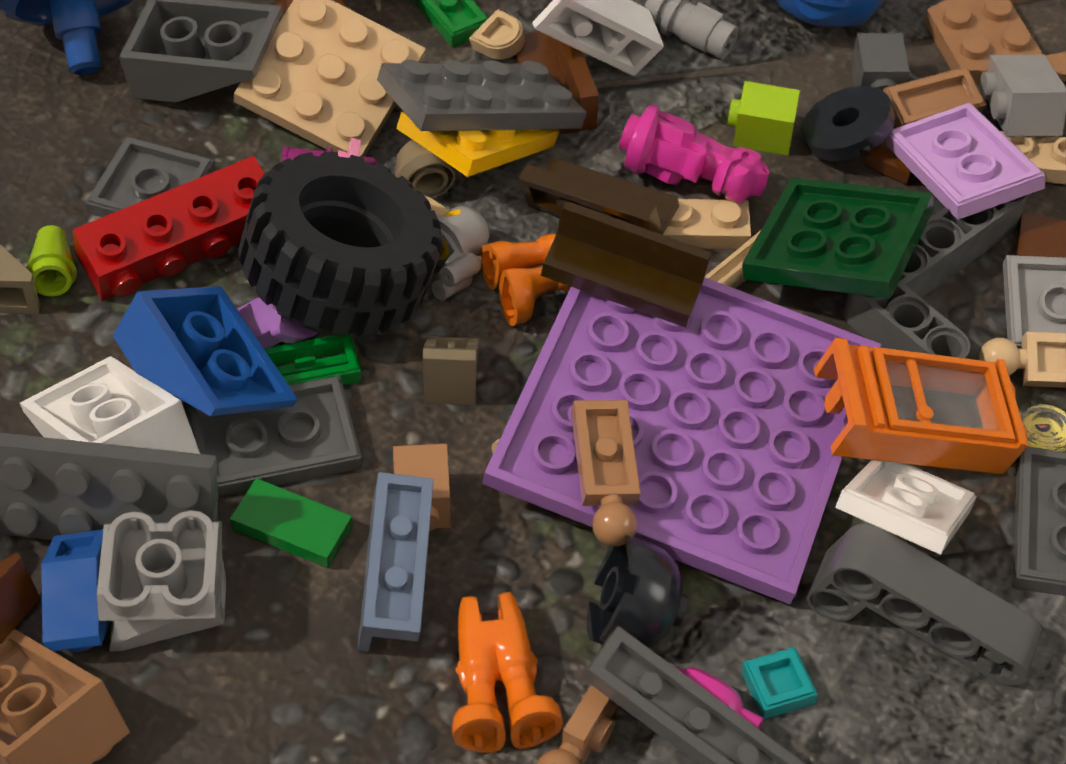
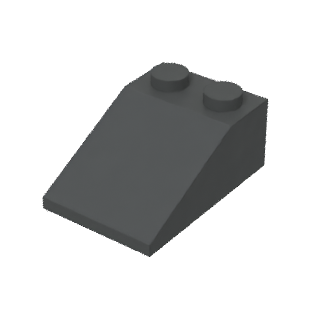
M147 0L119 56L132 97L179 102L254 78L283 15L282 6L224 0Z

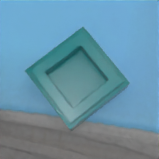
M796 647L743 662L741 673L757 709L764 719L816 703L818 693Z

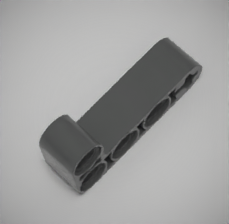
M857 524L851 527L826 551L807 596L809 606L816 613L835 621H848L867 607L988 679L1005 685H1019L1026 681L1042 635L1041 625L1029 614L886 530L870 524Z

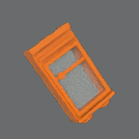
M835 338L814 368L816 378L837 380L826 395L825 411L827 413L839 414L845 407L848 423L830 446L833 456L1004 474L1029 445L1027 430L1022 423L1015 398V387L1010 381L1004 359H997L994 363L881 347L872 348L865 345H849L847 339Z

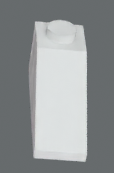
M553 0L532 22L534 29L632 76H635L664 47L649 9L632 0Z

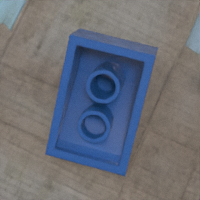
M221 286L138 291L112 335L138 375L209 416L293 407L298 400Z

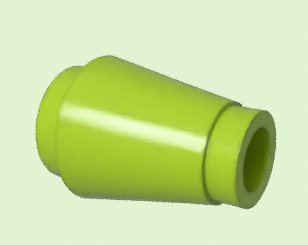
M55 225L44 226L37 232L26 267L33 274L36 290L41 295H62L69 290L77 277V270L66 232Z

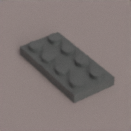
M405 60L402 63H382L377 78L381 86L420 131L582 128L587 113L572 97V93L562 87L552 77L548 68L535 61L528 60L522 62V64H503L487 60L483 64H463L454 60H446L443 64Z
M0 433V534L52 540L56 535L104 529V524L112 523L115 518L128 512L144 513L150 516L154 522H169L181 512L198 511L207 515L211 521H218L217 457L214 455Z

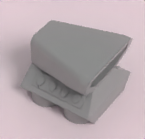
M198 511L181 512L169 522H154L150 516L144 513L128 512L115 518L112 523L104 524L97 587L98 620L112 621L109 651H124L224 624L226 574L222 557V521H211L207 515Z

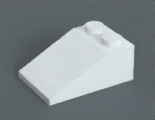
M112 356L20 402L23 412L43 437L200 454L181 400L138 375L134 370Z

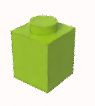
M745 81L741 100L732 98L727 126L736 127L733 147H743L788 156L800 90Z

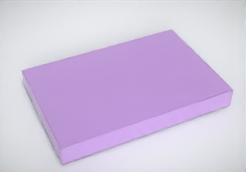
M971 103L895 128L886 138L887 147L957 220L1045 189V174Z

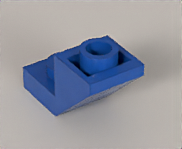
M103 529L54 536L41 563L43 645L51 651L67 649L70 652H81L94 646L102 645L110 621L98 620L97 587Z

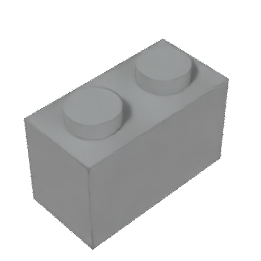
M1044 54L990 55L988 72L981 74L980 93L991 109L992 118L997 119L1005 135L1062 136L1066 116V87Z

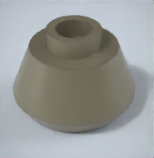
M414 140L407 142L396 157L395 176L398 178L403 176L413 184L416 193L422 192L424 196L432 199L445 193L452 186L458 170Z

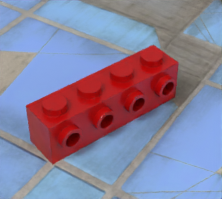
M255 156L72 229L75 255L101 302L113 296H127L144 283L158 277H172L180 273L189 264L206 257L210 259L225 254L232 246L239 244L254 191L259 180L265 174Z

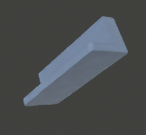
M378 472L372 502L357 651L369 652L372 637L418 641L433 478Z

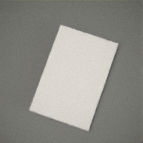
M871 460L842 490L835 508L941 555L969 515L977 496L969 490L909 464Z

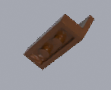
M540 31L524 33V47L519 53L514 55L517 64H522V62L529 60L546 66L552 77L562 87L572 93V97L587 112L582 128L558 129V135L596 129L599 94L583 52Z

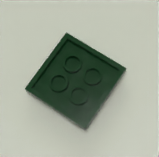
M791 178L742 262L744 280L890 299L934 210L933 193Z

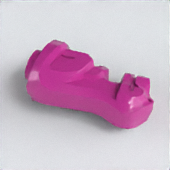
M652 104L645 109L641 117L634 114L630 116L619 144V150L627 152L625 157L626 170L636 175L646 172L667 184L674 185L679 184L682 178L696 183L699 177L713 181V193L719 196L724 193L726 194L725 199L737 205L752 196L761 197L770 173L759 153L743 147L735 149L725 146L697 131L695 126L688 121L660 111L659 106Z

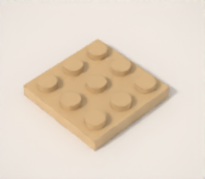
M293 0L275 30L255 77L240 83L234 92V102L324 149H327V147L333 148V152H338V150L347 152L351 138L361 140L359 156L365 157L397 104L377 81L381 64L402 63L405 60L422 62L425 57L426 48L332 0Z

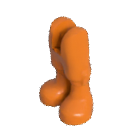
M547 234L531 242L513 243L498 241L481 246L480 256L482 257L481 271L483 278L490 289H499L501 310L510 326L521 325L531 319L535 301L539 296L555 290L569 292L571 286L541 276L542 267L532 268L539 265L543 266L556 234Z
M504 592L498 594V620L482 621L477 597H463L458 613L459 661L455 671L458 674L462 688L467 693L468 705L459 708L453 716L452 735L456 745L479 753H494L503 748L505 744V727L502 714L498 710L495 695V685L498 680L504 684L507 693L509 730L512 745L518 749H526L550 740L563 727L561 709L552 697L536 694L534 683L537 675L538 659L531 651L524 618L513 593Z

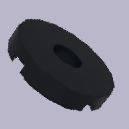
M866 85L847 87L831 93L817 102L805 115L801 131L806 146L809 147L815 157L833 162L851 160L860 156L858 150L870 145L872 150L881 145L892 132L896 116L889 96L880 88Z

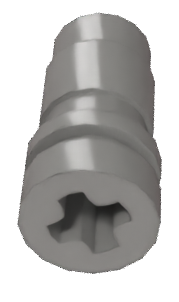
M647 0L644 6L649 9L657 30L660 29L661 34L667 37L675 35L692 47L704 53L708 52L721 60L728 55L737 39L739 28L724 20L726 15L701 2L695 5L689 2V0Z

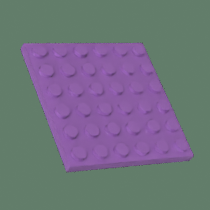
M704 278L686 328L571 287L484 472L482 484L592 527L593 517L601 506H582L571 416L574 400H628L641 492L637 505H627L632 509L637 519V530L634 537L664 549L677 561L790 605L796 594L842 460V456L832 455L830 446L848 423L845 407L839 414L827 413L825 411L826 395L837 380L816 378L814 368L835 338L847 339L849 345H865L874 348L881 347V344L708 278Z

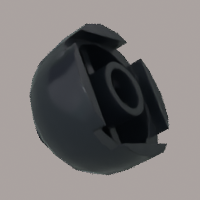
M626 535L625 545L610 547L594 582L595 585L602 587L600 607L595 603L589 602L587 633L589 640L603 645L609 635L619 626L650 648L662 640L672 626H680L687 612L688 596L682 593L683 580L675 560L664 549Z

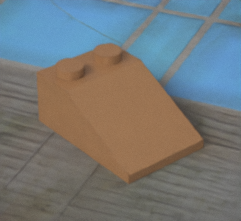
M16 629L0 644V764H92L105 757L116 743L130 733L101 679Z

